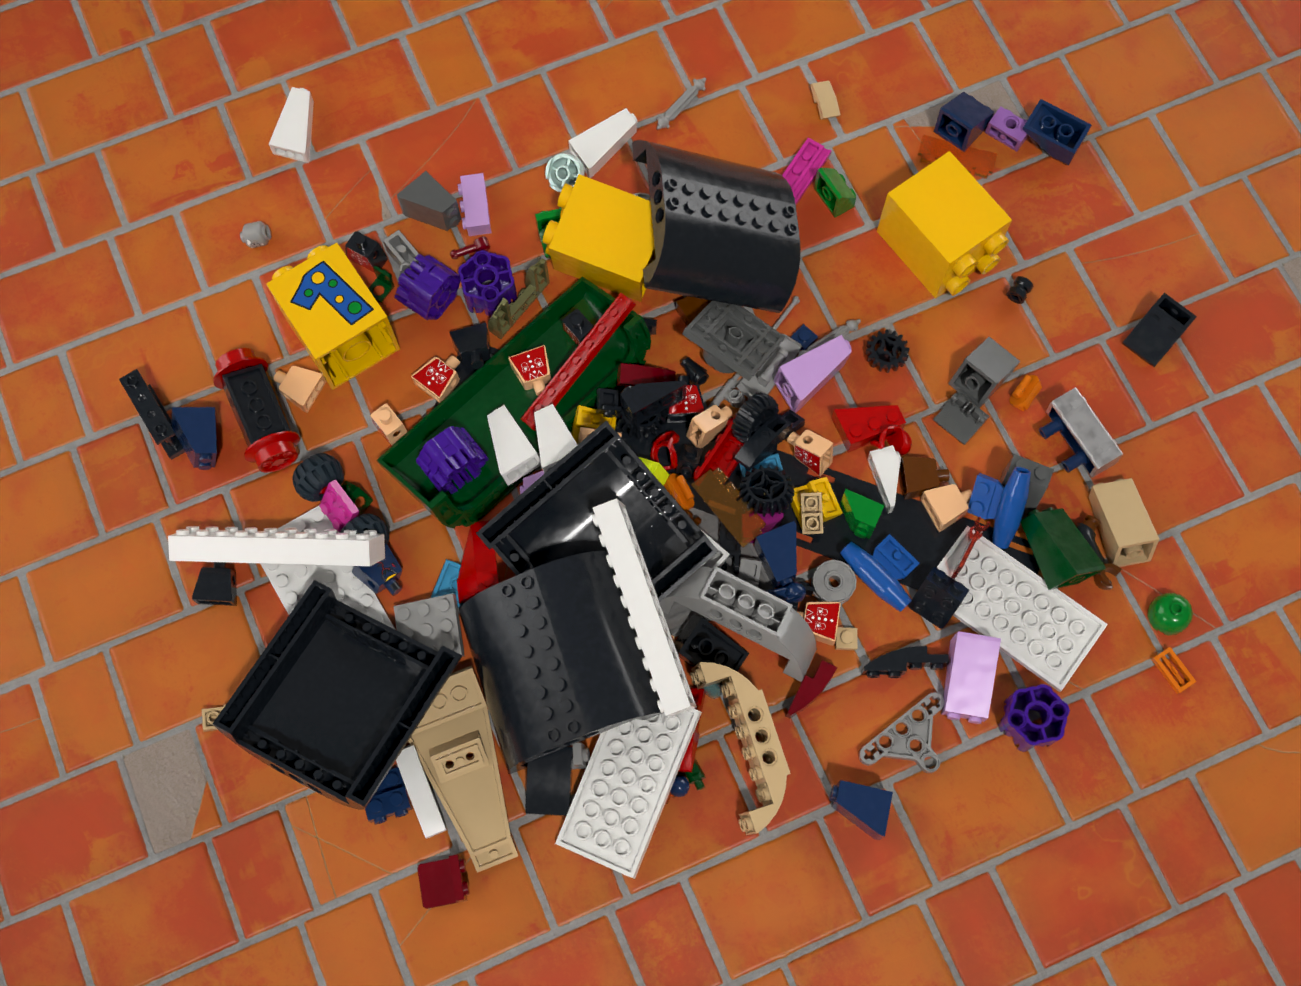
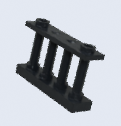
M138 369L121 377L119 381L156 444L163 446L171 460L185 453L171 426L169 414L153 387L145 383Z

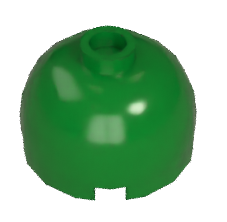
M1171 592L1161 594L1153 599L1148 608L1147 615L1150 624L1156 631L1159 630L1169 636L1177 635L1189 626L1192 621L1193 611L1192 606L1185 597Z

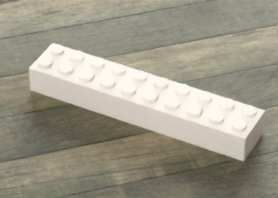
M616 498L593 507L595 514L592 515L595 526H599L602 533L599 535L602 546H606L609 554L606 555L609 566L615 570L616 575H613V579L617 588L620 587L622 590L621 602L624 608L629 610L630 616H628L630 627L636 630L637 637H635L638 649L643 650L645 657L642 658L646 671L649 670L651 673V687L659 695L660 700H657L660 712H664L666 716H675L697 708L625 505Z
M188 526L186 529L176 530L175 534L168 536L169 561L371 566L385 559L384 534H377L376 530H366L364 533L356 534L355 530H344V533H337L336 529H326L324 532H317V529H304V532H297L296 528H287L284 531H277V528H265L264 531H258L256 527L245 528V530H238V527H226L225 530H219L217 526L206 527V530L199 529V526Z

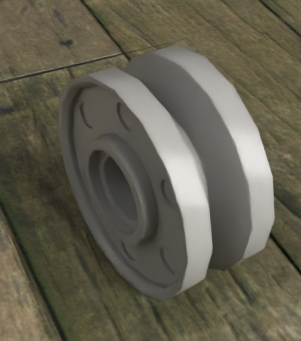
M830 560L817 567L811 579V587H814L813 595L819 602H841V605H843L855 591L857 580L854 571L849 565L842 561ZM828 580H836L839 586L831 587Z

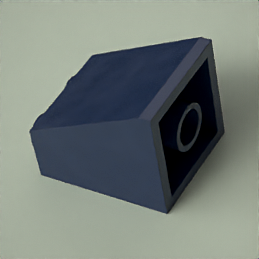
M962 92L940 108L934 132L965 152L987 128L989 121L994 115V111L976 100L973 96Z
M172 407L171 426L193 467L201 470H209L211 467H215L217 455L215 407Z
M793 521L759 535L755 540L754 548L759 559L762 560V566L773 589L788 586L795 581L797 574L796 523Z
M840 780L831 788L829 801H832L833 809L873 839L880 840L885 837L893 792Z

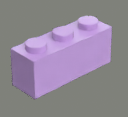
M483 173L460 176L461 184H458L459 196L463 195V201H460L461 213L465 212V218H462L463 229H467L469 236L492 233Z

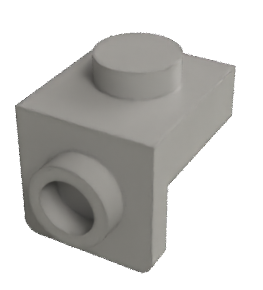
M741 557L738 578L758 587L762 560Z
M581 742L573 744L572 770L585 769L590 760L589 749Z

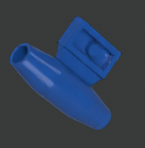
M1023 467L1014 468L1005 487L997 479L982 473L978 474L968 505V513L985 520L995 519L992 543L1002 549H1007L1015 536L1028 499L1031 471Z
M890 534L874 549L873 555L852 541L840 552L854 573L879 598L901 612L912 601L898 580L904 579L919 565V562Z

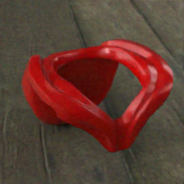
M898 425L885 428L879 438L869 442L870 445L883 449L885 441H887L890 446H894L895 451H898L900 455L909 453L912 446L910 435ZM887 432H895L890 436H886Z
M668 431L660 435L655 440L651 449V461L659 463L658 450L663 446L668 447L671 466L663 467L665 470L675 469L678 466L677 454L673 444H677L680 440L676 432Z

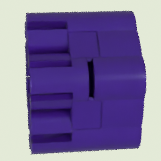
M481 250L459 267L458 273L467 308L471 313L474 312L473 308H475L476 313H481L484 310L486 315L492 316L503 298L508 300L509 304L511 299L513 302L518 299L510 261L506 256ZM487 280H492V281H494L493 283H491V284H489V285H483V284H482L484 281H487Z
M419 254L415 257L419 262L412 261L411 269L407 268L398 279L399 287L394 298L424 319L437 320L455 300L461 280L459 274L432 256L427 255L424 257Z
M450 426L424 444L416 459V463L439 492L449 491L451 494H454L458 489L451 480L461 489L465 482L459 474L467 483L471 482L473 479L465 469L476 479L481 474V468L489 458L464 427Z
M1040 684L1026 689H1018L1004 701L1006 704L1004 706L1005 716L1000 720L1001 722L998 724L1000 732L1006 731L1004 735L1014 737V744L1020 745L1017 748L1019 751L1026 752L1035 746L1048 747L1064 736V728L1070 712L1069 706L1053 692L1050 686ZM1029 709L1035 710L1040 714L1041 725L1030 721L1028 717Z

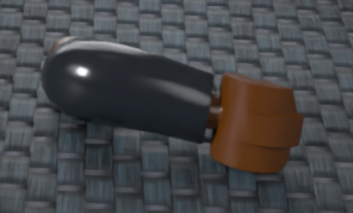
M1087 515L1082 523H1076L1075 526L1106 567L1105 570L1094 575L1095 584L1102 590H1111L1113 588L1112 582L1105 572L1117 576L1122 568L1113 563H1104L1105 559L1095 542L1096 534L1094 532L1100 522L1095 517Z

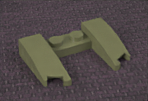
M542 258L528 269L525 276L526 289L521 290L518 299L514 303L509 304L508 300L503 298L489 319L488 329L499 339L503 338L550 283L547 261Z

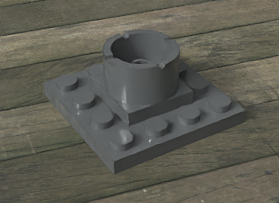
M711 301L682 333L690 341L704 349L703 357L708 365L713 366L715 370L721 373L737 372L748 381L785 338L784 335L744 307L717 301Z

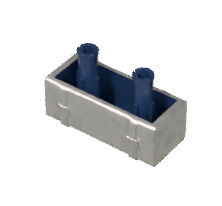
M1076 387L1049 404L1046 413L1052 421L1038 430L1044 439L1060 431L1074 451L1075 455L1062 461V466L1066 472L1069 473L1083 464L1093 478L1118 463L1123 456V452L1088 405L1086 398L1081 395Z

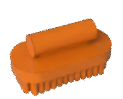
M1025 375L1009 399L1013 407L1021 411L1029 408L1035 396L1042 389L1039 378L1036 375Z
M676 473L670 474L664 484V488L684 511L691 509L695 504L694 495L684 476Z

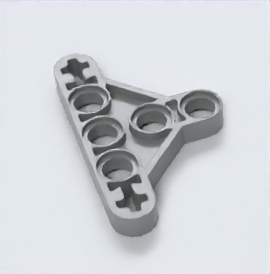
M936 692L928 694L867 743L859 751L860 762L871 766L882 757L915 761L925 773L935 772L940 767V759L931 748L933 716L944 707L942 695ZM929 698L932 700L937 699L939 701L937 703L938 708L933 706L927 712L924 707L930 704L931 700ZM915 710L921 711L924 716L923 720L920 722L915 721L912 717V712ZM899 723L905 724L907 733L904 735L897 733L896 725ZM883 736L890 738L891 746L888 748L882 747L879 743L880 738ZM912 740H917L921 743L920 751L915 752L911 750L910 742ZM876 746L879 751L873 754L872 758L874 760H866L864 758L866 754L864 751L870 752ZM931 757L935 760L936 765L933 769L925 767V758Z

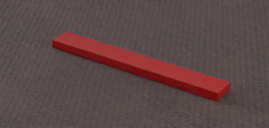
M622 293L618 295L522 416L521 420L531 429L536 431L534 412L551 404L555 407L636 306L631 299Z

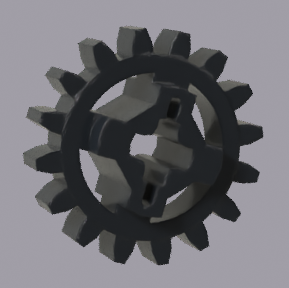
M888 329L885 330L884 334L878 331L877 335H872L870 341L867 342V349L865 351V354L869 355L867 361H873V368L879 366L880 372L883 368H886L887 373L890 372L891 368L897 371L898 365L903 367L904 361L908 359L909 355L907 354L910 348L906 347L908 342L907 340L902 341V334L898 337L895 336L896 331H893L892 334H889ZM878 343V348H877V350L875 351V350H874V347H875L876 344ZM900 351V356H899V358L897 359V358H896V357H897L896 354H898V352Z

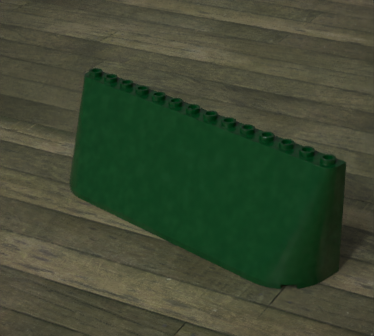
M581 277L490 358L482 368L472 374L380 456L377 462L443 525L449 528L461 525L467 527L481 520L523 482V478L528 477L536 470H532L509 486L507 485L499 471L487 415L505 405L540 458L537 431L531 429L521 420L538 396L534 388L530 390L523 388L511 368L509 357L545 345L552 380L578 347L562 328V320L575 309H579L588 321L595 326L614 302L615 298L584 277ZM633 310L555 406L570 433L579 405L596 409L597 389H613L620 392L626 387L617 386L618 365L621 363L645 365L644 357L647 350H650L651 347L650 332L643 317ZM450 426L464 427L489 458L481 468V474L476 479L465 469L473 479L471 482L467 483L459 474L465 482L461 489L451 480L458 489L454 494H451L449 491L439 492L416 463V459L424 444Z

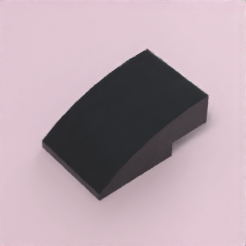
M565 747L528 762L526 814L567 816L571 800L573 747Z

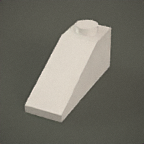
M893 445L870 451L867 458L887 514L892 513L895 506L901 463L900 454L898 451H895Z

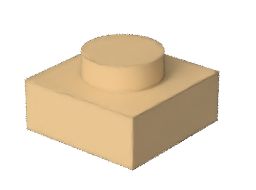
M837 627L835 650H857V628Z

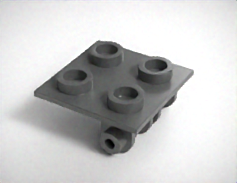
M957 392L933 420L965 445L990 416L960 392Z

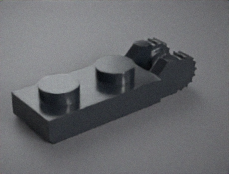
M721 516L720 546L730 554L729 557L734 558V573H739V558L741 557V516ZM726 561L721 567V569L724 571L727 570Z

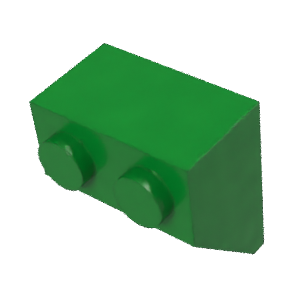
M819 168L814 189L834 218L854 208L856 194L852 188L847 186L844 176L839 174L834 168Z
M845 489L840 507L848 526L857 537L870 539L885 505Z

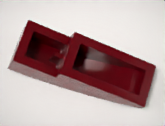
M624 363L618 365L617 386L628 387L642 383L670 382L676 379V372L671 370Z
M822 660L814 678L805 675L786 717L790 719L812 704L829 684L838 667Z

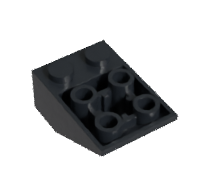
M1163 293L1123 341V344L1155 367L1197 316L1169 295Z

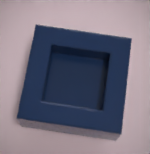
M803 324L790 338L802 345L801 350H807L810 345L817 341L818 336Z

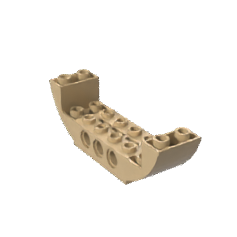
M700 662L691 669L690 677L692 683L700 689L722 682V694L724 698L728 699L730 705L728 706L729 715L732 719L734 718L737 726L735 727L736 736L738 739H741L743 744V757L745 760H748L750 765V778L752 781H755L757 786V799L763 804L762 807L739 814L741 819L738 821L742 832H745L746 835L757 834L776 815L785 794L787 775L791 773L763 690H758L746 677L727 666ZM748 714L751 715L752 721L749 719ZM755 734L758 736L759 742L756 740Z

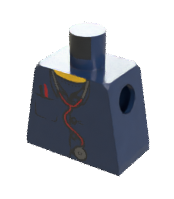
M385 544V559L371 566L353 567V575L374 593H380L387 588L394 596L402 590V586L397 582L402 574V568L387 544Z

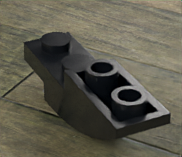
M792 410L787 411L782 416L778 413L775 414L747 440L736 454L734 460L748 470H751L777 451V445L789 437L792 432H796L803 427L805 419Z
M927 646L902 648L872 660L863 667L861 675H867V678H879L880 675H888V678H901V675L906 673L907 667L910 670H921L922 667H930L931 670H943V667L949 664V654H927Z

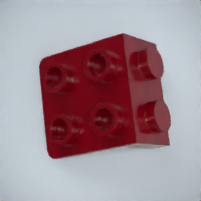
M451 855L448 859L418 865L417 870L424 908L430 909L468 901L467 895H470L468 881L464 880L463 874L466 872V864L460 855Z

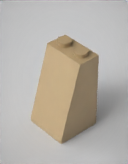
M1118 479L1114 482L1098 483L1092 486L1089 500L1094 517L1100 522L1098 530L1108 563L1124 567L1151 561L1159 542V537L1133 479Z

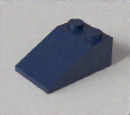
M1040 99L1025 123L1023 130L1050 156L1069 165L1092 125Z

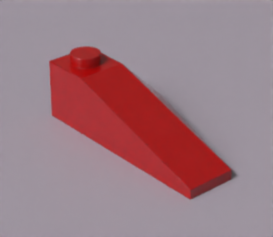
M489 521L476 522L470 526L457 580L459 604L465 603L476 594L499 583L496 552L493 548L489 549L476 534Z

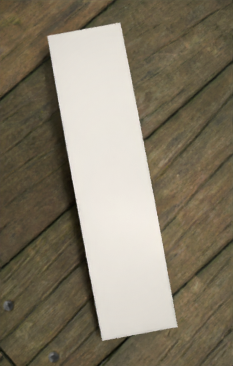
M413 745L403 749L396 762L427 839L447 829L416 747Z

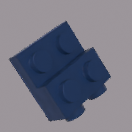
M398 767L389 770L365 808L368 821L374 822L375 825L386 822L387 817L393 815L396 818L409 814V810L413 809Z

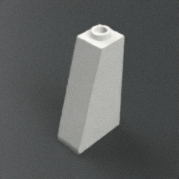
M291 88L269 146L274 155L309 163L314 101L310 91L305 88Z
M625 108L568 140L569 151L582 162L585 173L589 178L593 177L637 132V118Z
M553 404L534 412L540 460L544 474L577 446L576 441Z
M505 405L487 415L499 471L509 486L539 467L541 460Z

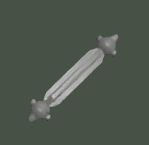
M705 77L697 80L694 79V86L689 87L665 112V116H658L657 130L661 128L669 129V121H673L698 95V91L706 90Z
M852 319L846 321V325L840 326L810 345L807 350L799 351L798 357L840 335L845 337L850 331H857L861 320Z

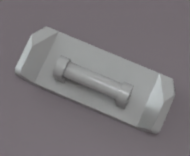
M782 334L785 336L783 342L749 381L743 377L737 385L739 391L743 392L748 398L760 392L768 395L775 386L773 380L779 367L796 358L802 348L800 343Z

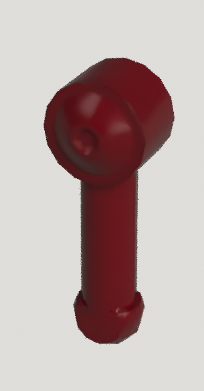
M480 237L474 241V244L452 250L450 252L451 258L458 259V257L481 250L488 252L490 249L488 238Z

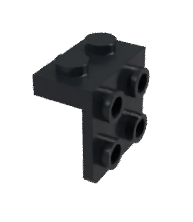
M933 567L912 598V601L908 604V607L938 628L943 629L966 597L969 589L946 575L944 571Z

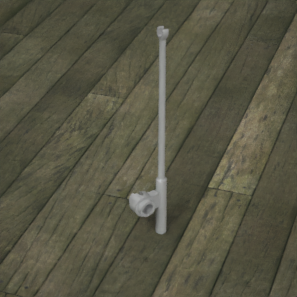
M798 296L793 298L792 303L772 328L776 330L794 306L800 302ZM738 373L728 380L706 409L713 405L719 406L723 400L728 401L735 408L743 405L745 401L743 392L740 393L736 389L732 390L737 379L740 377Z

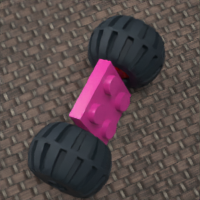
M318 453L305 459L297 466L292 476L296 492L308 501H321L319 505L321 511L332 522L334 529L339 533H344V530H355L356 534L364 533L366 530H376L377 534H384V543L388 544L390 539L389 530L382 519L370 513L357 517L359 513L358 508L341 487L344 473L337 459L326 453Z

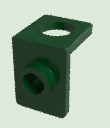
M374 266L373 269L377 278L368 289L376 301L382 303L395 286L389 272ZM382 286L385 290L382 295H375L373 293L374 288Z
M345 481L341 485L354 504L358 497L362 496L364 498V505L358 508V515H362L373 502V499L358 486Z

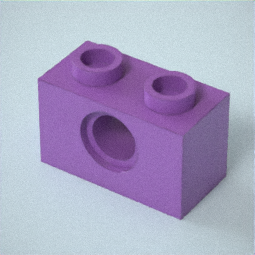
M1001 106L989 121L985 131L986 134L1016 152L1029 136L1023 130L1027 120L1021 119L1010 110L1004 109Z

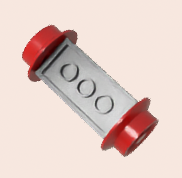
M249 348L234 349L223 354L215 363L218 372L213 378V383L217 388L223 389L248 446L244 453L245 459L248 462L256 463L259 471L264 473L275 472L288 467L298 458L295 447L299 444L300 437L298 433L290 431L266 375L269 367L267 361L256 357L254 351Z

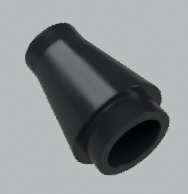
M690 357L685 358L681 362V366L689 376L692 384L700 386L707 381L709 377L707 370Z

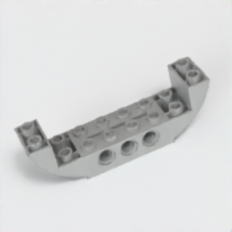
M701 566L659 602L662 611L666 614H669L672 606L677 602L789 659L783 673L800 682L803 681L817 650L816 640L810 626L792 608V604L718 567Z

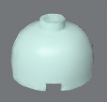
M562 153L556 155L548 161L545 170L546 179L549 180L551 188L557 192H561L565 183L574 186L578 174L585 176L582 162L572 154Z

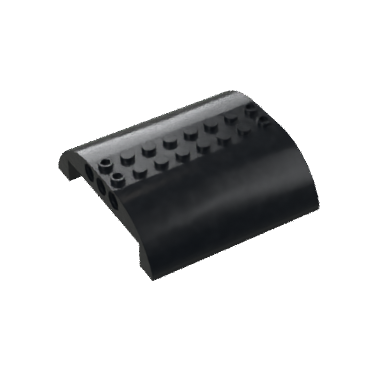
M644 140L634 141L632 143L633 161L647 164L656 257L653 262L643 269L645 288L780 313L787 304L796 284L801 251L795 198L788 181L776 172Z
M607 421L601 424L476 532L489 549L493 548L517 576L535 567L567 556L592 551H608L606 546L603 547L600 542L599 535L602 533L599 526L596 527L593 522L592 515L595 514L593 507L617 498L626 507L659 602L719 552Z
M608 551L580 553L540 565L483 590L466 601L459 610L508 774L527 768L530 761L632 720H647L662 714L657 704V700H660L657 691H653L650 684V679H652L649 670L646 671L642 658L645 657L643 650L638 649L635 637H637L636 630L630 627L628 616H630L629 610L624 608L621 602L622 590L620 587L617 588L613 579V575H616L615 570L609 566L606 555L609 554Z
M314 580L215 719L213 726L236 745L280 773L337 803L353 809L363 810L388 774L462 658V655L443 645L438 652L338 601L331 588Z

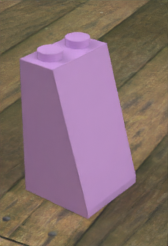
M842 335L779 367L773 381L793 412L797 413L845 365L852 351L850 343Z
M960 631L953 636L949 646V664L946 671L943 696L944 707L942 708L941 715H947V718L951 720L968 719V722L973 724H981V722L988 719L1001 638Z

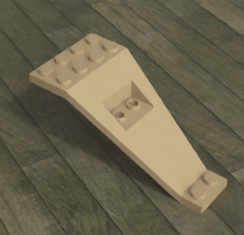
M471 665L451 673L408 742L410 746L414 745L416 747L422 767L468 850L478 873L518 857V852L510 834L487 704ZM469 752H472L474 754L472 757L466 756V754ZM451 760L453 761V764L446 765V762Z

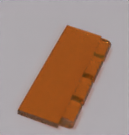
M923 135L918 153L921 156L920 162L931 164L934 160L950 151L969 173H971L972 169L975 170L974 176L987 179L988 174L993 173L997 153L970 146L963 152L949 141Z
M720 468L713 472L710 469L691 485L741 547L744 548L762 533L760 529L766 523L756 513L751 517L749 516L754 509L753 507L748 509V502H743V498L736 501L740 495L739 490L732 482L727 483L725 486L723 485L729 478Z

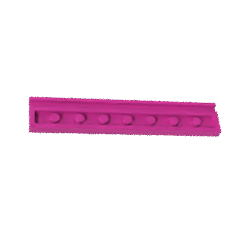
M807 138L782 175L792 189L796 205L817 176L818 169L823 167L832 150L825 149L823 145L810 138Z

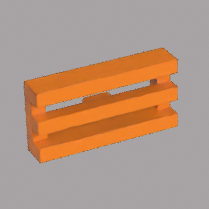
M1171 647L1151 659L1177 695L1197 682ZM1166 654L1169 656V658L1172 660V662L1175 664V666L1178 668V670L1181 672V674L1184 676L1188 683L1184 682V680L1178 674V671L1175 669L1174 666H1172V664L1166 658Z

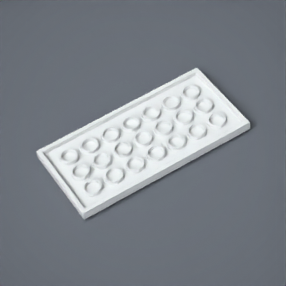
M317 506L278 528L277 531L296 528L297 532H304V529H317V532H324V530L334 529L329 518L322 513L320 506ZM260 563L288 615H290L312 582L316 580L331 588L338 601L395 629L375 593L353 575L352 570L354 566Z
M969 526L965 528L937 566V569L944 571L946 575L969 589V592L953 616L979 635L1001 638V651L1058 692L1063 690L1108 625L1060 590H1048L1043 578ZM971 540L959 566L956 568L968 542ZM975 542V544H974V546H973V548H972V550H971V552H970V554H969V556H968V558H967V560H966L964 566H963L962 569L960 570V568H961V566H962V564H963V562H964V560H965V558H966V556H967V554H968V552H969V550H970L972 544Z
M691 709L675 716H666L665 713H662L647 720L635 719L600 733L555 844L635 879L702 712Z

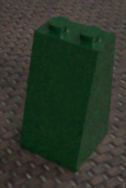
M1050 507L1042 512L1034 510L1027 513L1028 517L1021 521L1048 590L1077 585L1106 569L1101 559L1063 508L1054 510L1053 507Z

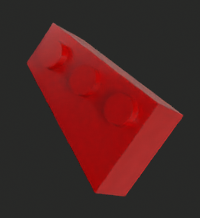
M898 405L834 409L831 417L847 452L870 444L869 442L879 438L882 431L887 427L898 425L904 429L906 424ZM887 432L886 436H890L895 432Z

